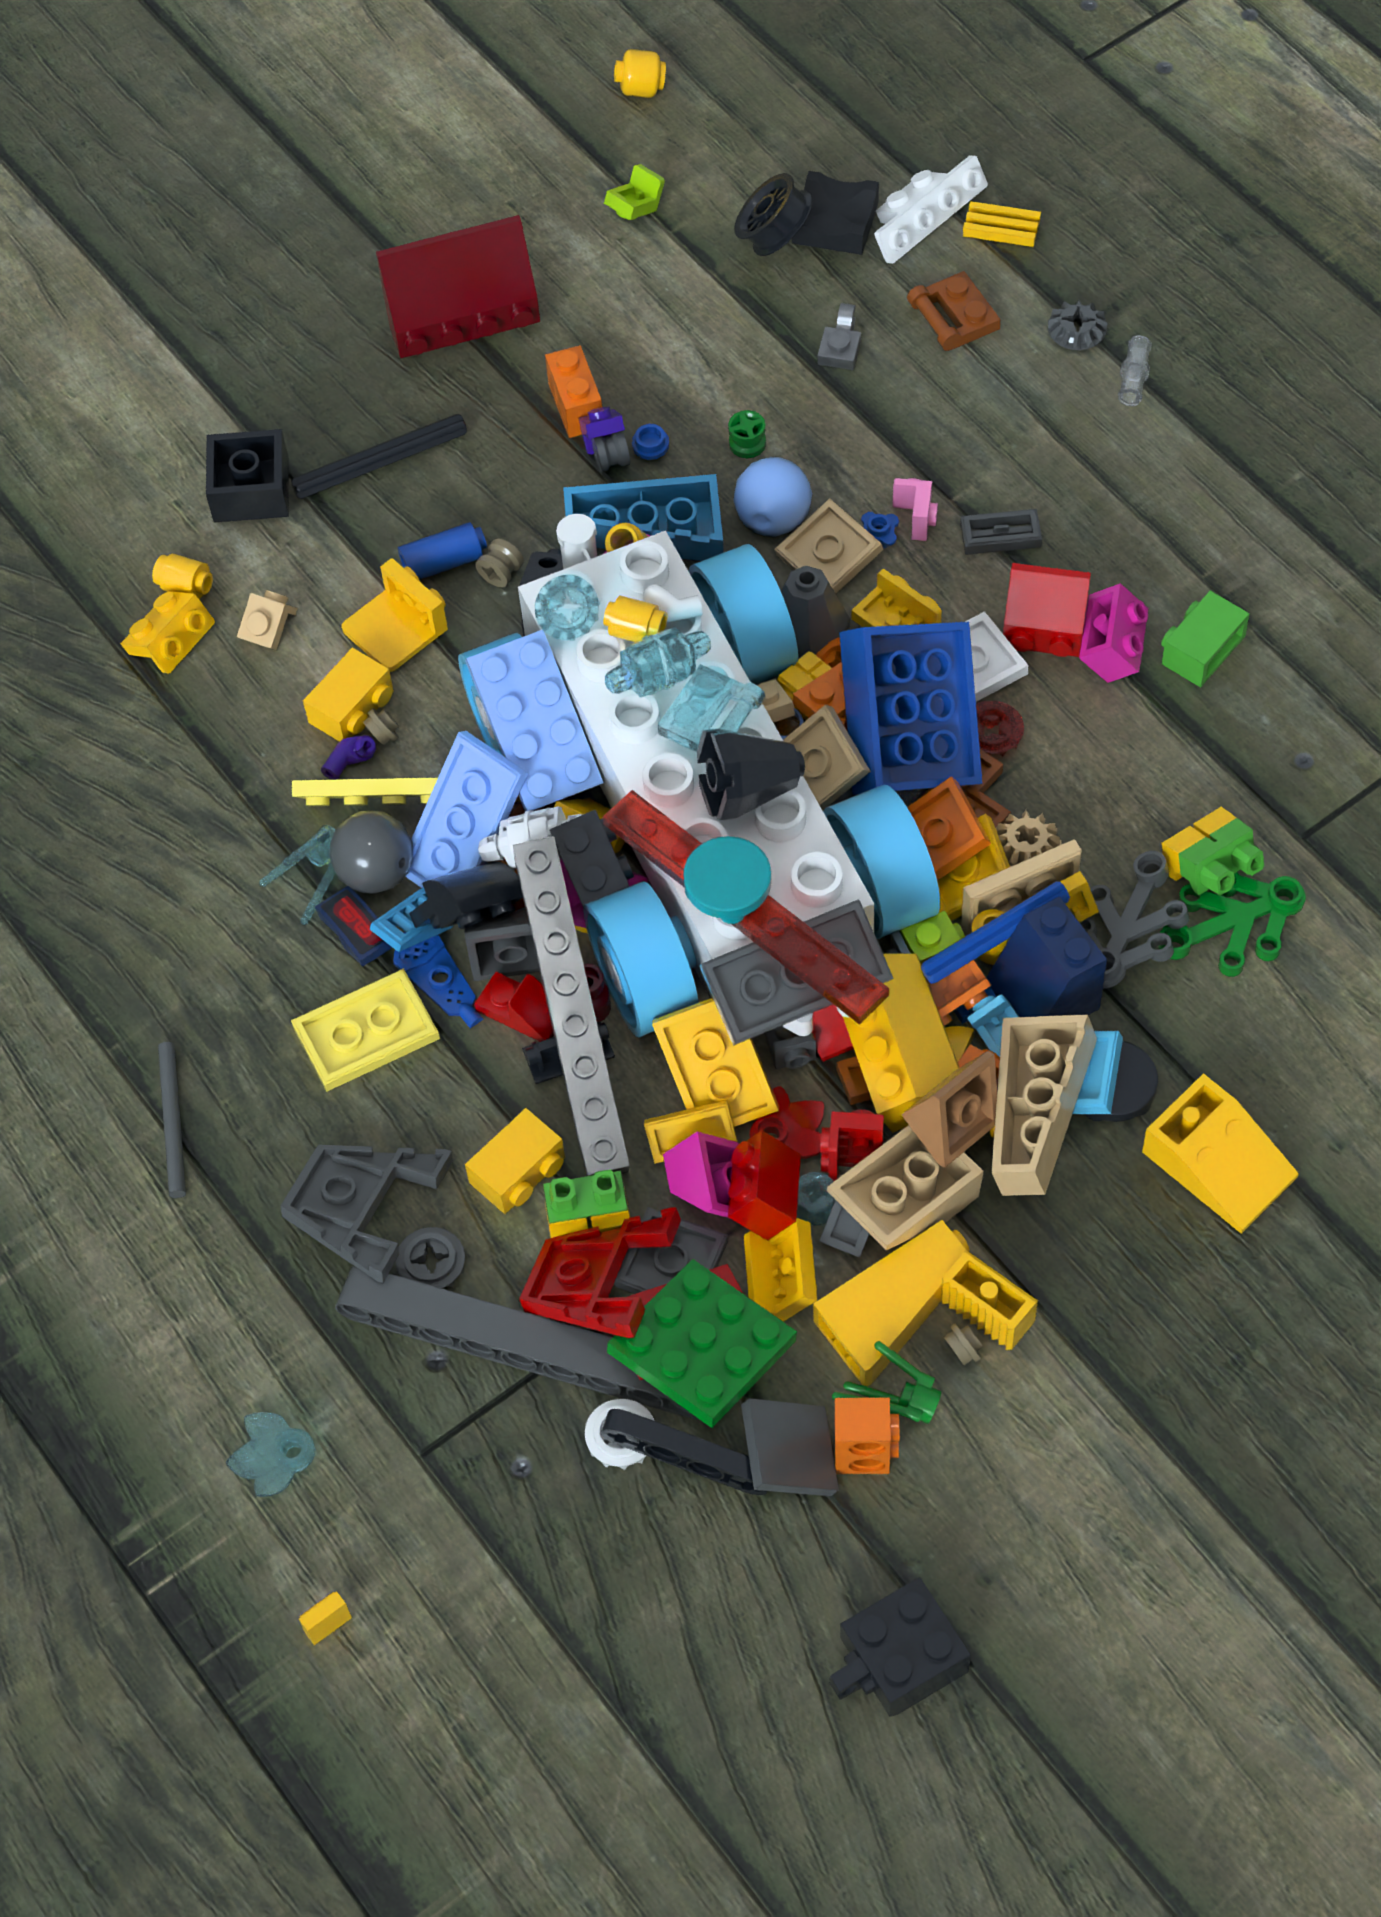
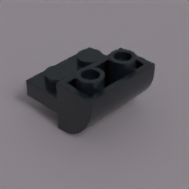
M496 861L425 881L422 885L428 899L411 911L409 915L415 928L432 924L433 929H442L458 924L460 929H465L483 920L482 917L491 914L493 919L504 917L516 910L514 904L523 898L518 875L508 865Z

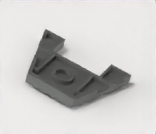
M318 1145L282 1202V1217L377 1282L383 1283L399 1256V1244L363 1233L395 1178H401L437 1189L452 1164V1151L436 1149L435 1154H415L414 1148H398L396 1153L373 1152V1147Z

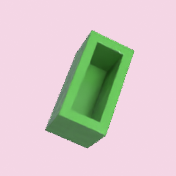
M1210 590L1200 602L1195 600L1189 606L1184 620L1178 627L1172 626L1166 632L1161 646L1164 647L1162 665L1201 688L1244 639L1250 613Z

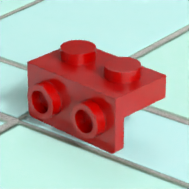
M862 1109L854 1110L851 1113L831 1112L830 1127H822L820 1153H822L821 1172L829 1173V1185L838 1179L839 1166L854 1167L883 1145L884 1115L874 1114L871 1111Z

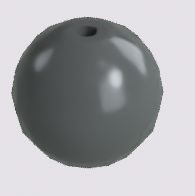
M373 810L360 811L343 820L333 834L329 849L330 863L340 881L358 892L370 894L385 892L401 883L408 874L414 853L413 842L403 823L383 811Z

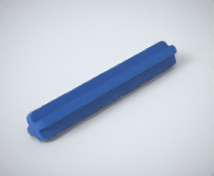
M1060 881L1054 882L924 961L921 965V970L925 978L931 984H935L1012 936L1025 914L1060 896L1066 904L1070 899L1067 889Z

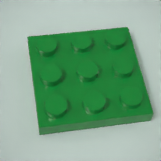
M692 1259L644 1306L645 1312L635 1337L625 1338L615 1335L607 1343V1353L706 1425L713 1428L796 1342L797 1331Z

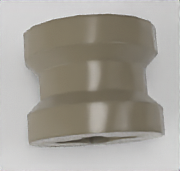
M497 538L489 545L488 554L480 556L475 566L484 580L496 587L502 588L506 587L510 582L511 573L518 571L523 565L524 558L521 552L510 542Z

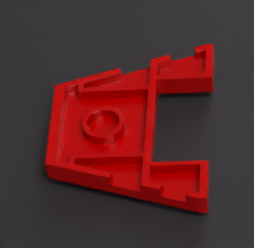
M677 1207L662 1209V1217L642 1222L640 1215L624 1219L620 1228L601 1232L599 1226L546 1239L519 1298L524 1312L625 1338H634L645 1312L641 1297H608L629 1248L671 1247L681 1222Z

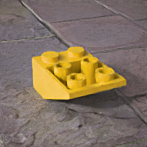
M1204 1073L1146 1129L1142 1153L1241 1234L1299 1175L1241 1104Z

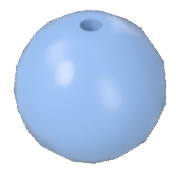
M769 457L751 463L739 476L733 501L740 520L747 528L763 536L776 537L794 531L808 516L812 490L806 475L799 466L780 457Z

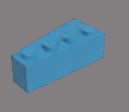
M716 474L563 487L565 515L584 514L595 522L597 535H595L596 548L606 549L605 538L613 526L619 523H631L650 536L666 530L681 559L703 561L723 553V534Z

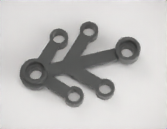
M1158 851L1144 852L1135 859L1133 868L1138 882L1121 918L1113 905L1114 900L1107 886L1095 885L1090 888L1094 900L1098 897H1105L1103 900L1095 902L1099 910L1098 913L1111 935L1107 947L1103 948L1097 939L1098 931L1094 921L1091 918H1087L1080 922L1084 929H1090L1087 932L1107 958L1105 969L1107 971H1105L1103 989L1120 983L1125 977L1128 968L1150 958L1157 962H1163L1170 959L1174 953L1171 938L1165 933H1156L1149 937L1147 943L1124 952L1129 942L1166 925L1172 929H1179L1189 922L1190 916L1187 906L1180 900L1170 901L1162 909L1140 919L1153 890L1161 887L1169 876L1166 858ZM1181 912L1180 915L1171 917L1173 913ZM1159 945H1166L1163 949H1155Z

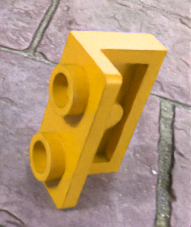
M882 569L877 574V587L851 610V620L861 627L941 623L942 610L932 598L921 595L912 589L902 577L894 576L885 569Z
M168 591L160 595L155 600L151 611L143 619L138 620L131 626L130 634L120 643L126 652L133 656L151 658L162 673H171L215 623L214 618L193 593Z
M797 1218L795 1223L768 1241L752 1231L744 1234L748 1298L781 1321L789 1319L817 1301L810 1222Z

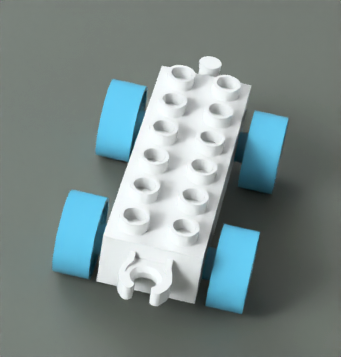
M572 514L563 518L558 523L556 530L561 547L563 570L518 587L525 636L540 630L544 631L604 782L600 787L652 885L651 887L646 881H642L587 903L583 907L585 924L596 960L603 973L610 994L631 1032L638 1038L654 1032L652 1026L653 1019L699 1003L691 972L692 968H695L709 997L712 998L700 970V964L855 900H860L876 939L936 916L940 910V893L928 849L907 806L900 796L888 785L878 786L826 807L822 811L803 776H800L796 788L738 818L719 820L717 816L713 817L708 813L699 787L698 776L706 774V763H697V749L703 730L720 728L783 741L753 686L776 678L789 666H794L798 662V648L792 621L784 598L761 554L752 545L745 544L695 563L689 567L688 571L665 530L597 556L595 522L584 514ZM652 584L660 585L677 599L699 595L703 615L667 622L664 636L659 644L651 642L647 646L610 636L608 626L603 624L604 613L610 601L615 602L619 595L643 601L644 590ZM513 633L461 653L458 656L463 685L485 744L501 755L502 752L465 660L471 656L521 638L522 636L518 633ZM718 837H739L754 843L765 853L771 866V888L766 900L756 910L745 915L742 921L735 924L725 923L721 918L712 917L701 912L685 894L683 874L688 857L699 845ZM860 994L836 1003L838 1012L848 1018L856 1015ZM813 1013L783 1025V1027L799 1036H807L813 1031Z

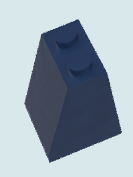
M1059 896L1022 917L986 978L990 982V987L995 995L999 996L1002 994L1010 1002L1019 1017L1090 1015L1100 1009L1107 958Z

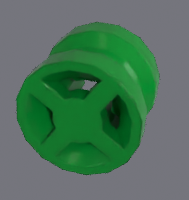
M744 410L735 413L728 423L730 450L740 458L748 459L760 455L766 447L765 419L755 411Z

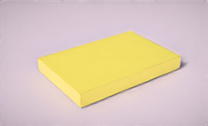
M404 968L291 1020L292 1026L326 1092L440 1039L436 1026Z

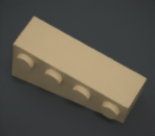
M1088 1014L1003 1018L991 1172L1002 1196L1046 1194L1097 1042V1037Z

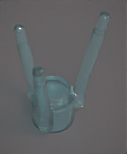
M323 825L304 845L292 852L280 865L259 881L262 887L268 885L305 856L318 867H322L324 864L329 865L300 920L303 925L309 922L316 910L315 906L320 903L335 875V871L330 863L329 849L336 829L329 825Z

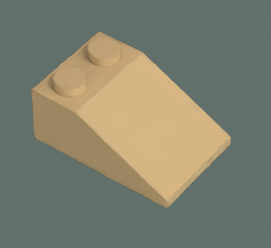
M908 1125L827 1187V1192L885 1250H888L918 1236L941 1220L944 1222L949 1221L979 1197L984 1171L964 1152L947 1167L944 1168L938 1165Z

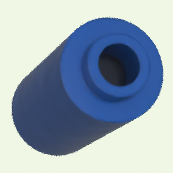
M471 522L399 546L398 554L403 568L406 566L410 567L416 573L419 580L478 560L483 555L482 550L487 549V543L481 528H474Z

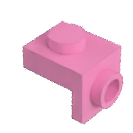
M896 478L893 484V507L913 509L912 540L927 541L929 526H936L938 503H931L932 481L915 478Z

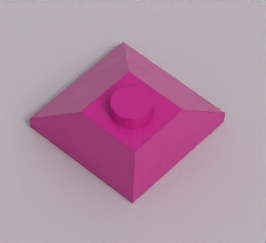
M697 1131L665 1152L663 1158L670 1193L707 1213L729 1218L728 1191L732 1175L731 1157L739 1143Z

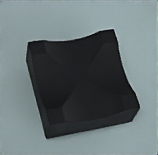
M809 171L804 190L808 191L812 196V207L805 223L792 238V243L863 255L879 203V182L870 180L843 182L832 179L821 172Z

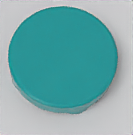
M730 836L714 838L699 845L688 857L683 874L685 894L691 903L701 912L712 917L721 918L722 921L728 924L742 921L745 915L760 907L770 892L772 881L771 866L765 853L748 840Z

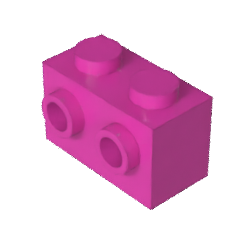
M1121 583L1089 595L1079 659L1107 683L1140 671L1145 629L1148 620L1149 608Z

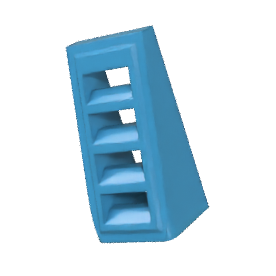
M423 887L373 921L370 930L396 951L401 952L453 928V925L442 929H433L432 924L415 928L409 913L428 899ZM395 926L400 927V928H401L403 931H405L406 933L404 934L402 931H400V930H399L397 927H395Z

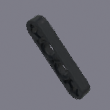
M610 1409L607 1413L601 1435L612 1443L745 1493L765 1495L768 1492L754 1490L750 1460L747 1455L629 1411Z

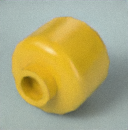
M629 49L625 52L622 61L616 60L614 82H620L622 93L626 96L652 98L658 90H663L666 63L660 61L659 55L654 51Z

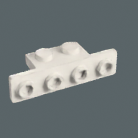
M968 156L947 174L931 172L929 170L921 171L911 178V182L902 190L896 191L887 197V202L876 210L880 223L885 225L875 232V238L886 263H895L987 187L988 183L977 156Z

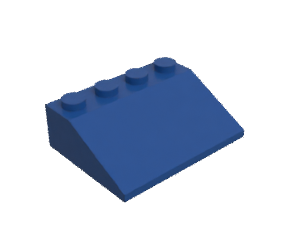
M969 622L861 627L839 632L847 732L871 771L852 786L853 795L861 794L884 784L890 786L894 791L930 789L937 787L950 777H953L960 786L982 784Z

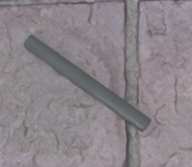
M163 1042L158 1045L168 1190L171 1198H182L186 1195L175 1045L172 1042Z

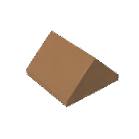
M987 1051L960 1067L902 1114L905 1121L937 1164L944 1168L995 1126L997 1104L995 1054Z

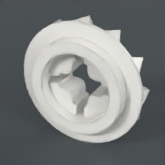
M614 1399L601 1404L592 1412L586 1423L585 1440L591 1456L596 1457L605 1467L617 1466L625 1470L629 1465L637 1462L642 1463L646 1455L609 1442V1440L601 1435L608 1411L610 1409H621L653 1421L654 1418L647 1408L636 1401Z

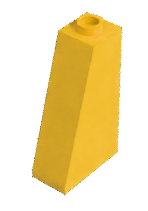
M943 1220L813 1303L814 1323L864 1386H870L891 1362L886 1356L875 1349L874 1344L880 1341L898 1354L941 1302L943 1276L964 1251H970L963 1235L956 1229L951 1231Z

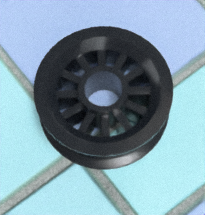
M782 173L773 176L758 187L741 208L734 227L736 236L740 239H749L753 243L754 252L759 256H767L778 251L797 234L805 223L812 207V196L808 191H799L795 188L794 179L791 175Z

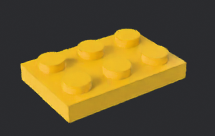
M713 998L653 1019L652 1026L686 1110L727 1100L734 1127L779 1111V1105L753 1040L749 1039L733 1046Z

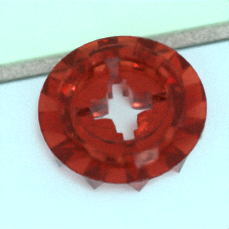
M1000 701L977 703L980 749L989 755L1000 754L1002 757L1008 750L1017 749L1019 741L1024 734V723L1018 711ZM995 725H999V735L991 733L989 736L986 735L984 737L985 726L991 729Z

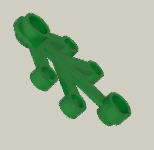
M1238 872L1234 874L1235 883L1232 888L1221 896L1207 891L1198 896L1190 884L1183 886L1178 900L1186 904L1188 912H1196L1204 908L1221 913V915L1190 928L1186 925L1179 929H1172L1167 925L1164 926L1160 933L1169 935L1172 942H1177L1182 946L1174 947V953L1170 959L1178 960L1184 958L1189 954L1191 946L1233 929L1227 949L1220 954L1218 968L1225 976L1235 977L1243 971L1245 962L1243 953L1254 920L1270 913L1266 932L1257 938L1255 953L1261 960H1275L1280 954L1282 945L1280 936L1287 916L1297 914L1305 904L1306 894L1299 881L1289 876L1278 877L1268 884L1241 876ZM1241 892L1259 899L1245 903L1228 897ZM1194 895L1198 900L1189 901L1185 896ZM1286 896L1290 899V901H1284L1279 899L1278 897ZM1269 943L1273 945L1275 949L1266 950L1261 945ZM1159 945V950L1163 949L1166 945ZM1234 959L1238 962V965L1230 966L1226 964L1225 960Z

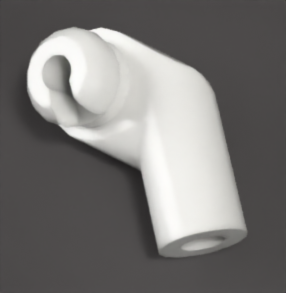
M657 584L648 586L643 592L644 602L658 605L659 610L667 612V622L703 615L699 595L677 599L665 588Z

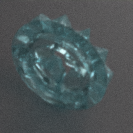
M562 575L548 581L539 591L535 601V616L541 629L556 640L574 641L576 638L588 633L593 624L599 620L600 601L594 588L586 580L575 575ZM565 593H567L573 604L581 605V607L572 611L571 623L563 613L552 612L565 605Z

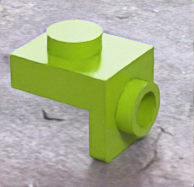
M642 164L635 165L630 182L607 190L604 204L615 210L618 216L628 220H634L655 212L659 205L665 180Z
M945 910L936 916L900 930V934L910 953L917 954L921 965L924 961L965 937L961 926L957 922L952 924Z

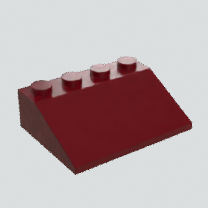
M519 215L376 251L389 327L400 359L540 322L538 298Z

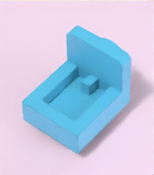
M1002 994L996 998L991 995L982 999L973 1007L974 1013L967 1018L989 1050L996 1053L999 1057L1003 1018L1019 1017L1010 1002Z

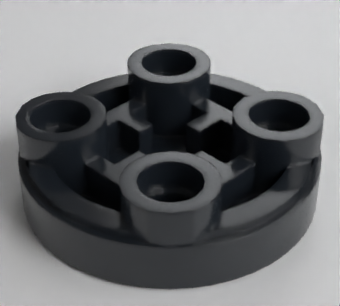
M1123 1041L1111 1114L1085 1115L1093 1121L1119 1122L1146 1114L1151 1108L1158 1085L1157 1069L1150 1056L1140 1047Z

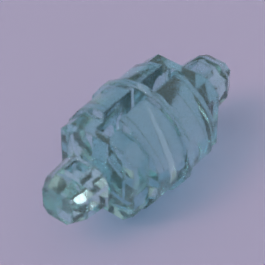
M676 627L662 630L653 635H646L640 641L620 651V665L608 671L605 675L606 688L612 694H620L632 689L640 698L656 694L662 690H669L675 684L686 680L690 675L696 673V659L709 652L711 640L703 631H695L684 635Z

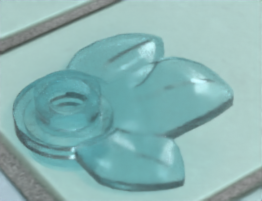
M260 1412L244 1417L245 1427L252 1441L235 1451L226 1461L227 1467L238 1476L246 1479H255L254 1490L257 1497H267L285 1490L292 1481L294 1474L306 1469L312 1463L316 1449L312 1437L307 1432L296 1428L290 1429L284 1418L278 1414ZM290 1448H301L298 1456L293 1458L286 1456Z

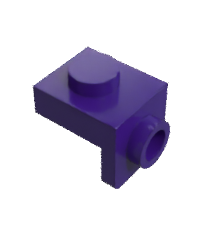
M610 407L588 411V416L578 418L585 449L590 455L594 454L591 439L625 430L622 415L615 409L610 410Z

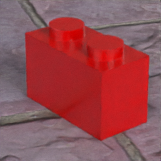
M763 1130L747 1141L739 1143L731 1157L732 1175L728 1191V1217L767 1241L795 1223L797 1219L801 1154Z

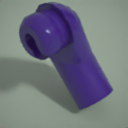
M367 735L341 740L322 766V774L330 780H338L347 765L371 759L376 751L375 740Z

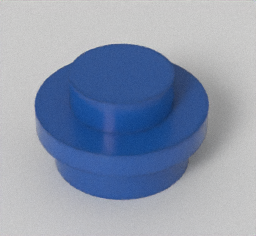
M645 424L639 427L634 434L632 449L642 459H658L668 451L669 437L660 426Z

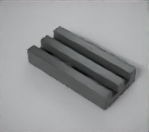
M1037 509L961 516L960 526L965 555L1042 547ZM1031 524L1027 526L1009 527L1012 525ZM991 527H994V529L971 531V529H981V528H991Z

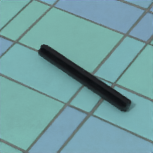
M460 414L452 415L294 477L291 480L292 488L299 499H303L463 436L467 433L466 423Z

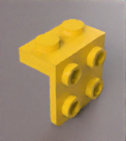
M391 558L380 566L385 590L342 623L343 633L370 658L387 667L389 672L398 669L448 630L444 610L446 603L443 597L435 589L431 588L429 590L410 567L406 566L403 568Z

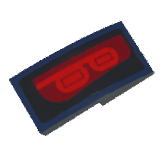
M346 886L315 906L320 919L339 937L344 949L362 967L392 948L370 930L371 923L378 919V917L349 886Z

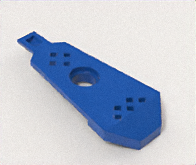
M439 935L433 936L401 952L394 951V966L399 970L404 968L409 979L447 1015L460 1016L469 1028L484 1020L473 1007L476 1000L474 992L445 948ZM438 973H446L448 975L447 980L442 983L435 982L433 977Z

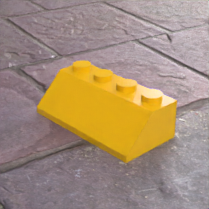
M883 954L894 979L860 993L859 1007L856 1015L849 1018L843 1016L876 1113L884 1115V1123L892 1133L908 1126V1123L902 1116L906 1110L959 1069L929 984L921 970V963L917 954Z

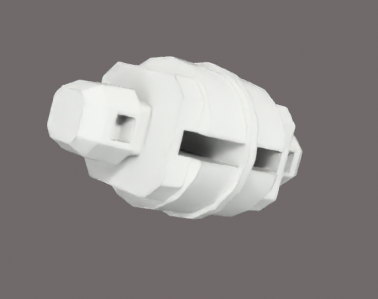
M558 806L537 811L528 810L524 814L509 817L506 820L500 821L499 835L494 834L485 837L479 842V854L482 860L487 862L502 861L505 857L508 866L514 870L516 869L513 855L514 844L551 837L550 829L584 814L571 815L566 819L562 808Z

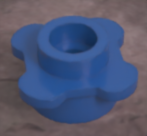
M867 512L862 515L861 522L864 525L863 528L882 544L883 549L896 542L897 536L894 534L895 527L899 525V519L896 515L874 514L873 512Z

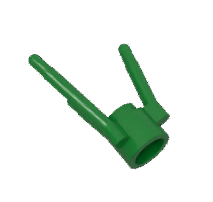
M877 1341L874 1344L875 1349L915 1379L916 1382L912 1384L906 1381L899 1396L850 1381H846L843 1387L848 1391L868 1398H890V1414H899V1416L906 1417L915 1422L921 1421L929 1424L941 1397V1391L932 1387L935 1377L919 1371L882 1342ZM840 1392L832 1394L833 1400L835 1398H865Z

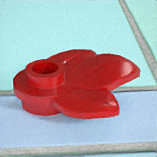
M782 1086L773 1088V1093L779 1105V1111L758 1118L750 1128L749 1137L751 1138L763 1130L768 1134H776L778 1136L777 1140L799 1152L801 1159H807L820 1154L821 1133L817 1132L823 1120L824 1103L815 1100L790 1103L789 1096Z

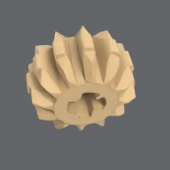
M1027 810L1024 811L1020 819L1009 814L1006 818V824L998 823L996 827L1010 867L1062 844L1060 837L1057 836L1055 823L1045 824L1043 813L1035 819L1030 818Z

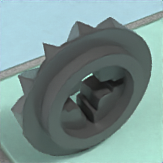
M1078 299L1074 305H1070L1064 301L1060 309L1052 310L1051 317L1048 320V332L1051 338L1064 348L1085 350L1098 345L1104 339L1108 323L1105 320L1104 311H1097L1094 303L1086 306L1082 305ZM1074 319L1081 320L1082 326L1079 332L1074 327Z
M427 1227L414 1231L402 1241L399 1246L396 1268L400 1277L438 1288L453 1287L457 1277L464 1272L466 1256L460 1240L453 1233L438 1227ZM431 1247L436 1259H443L436 1262V1269H434L432 1274L427 1269L426 1264L419 1265V1263L426 1261L427 1248Z

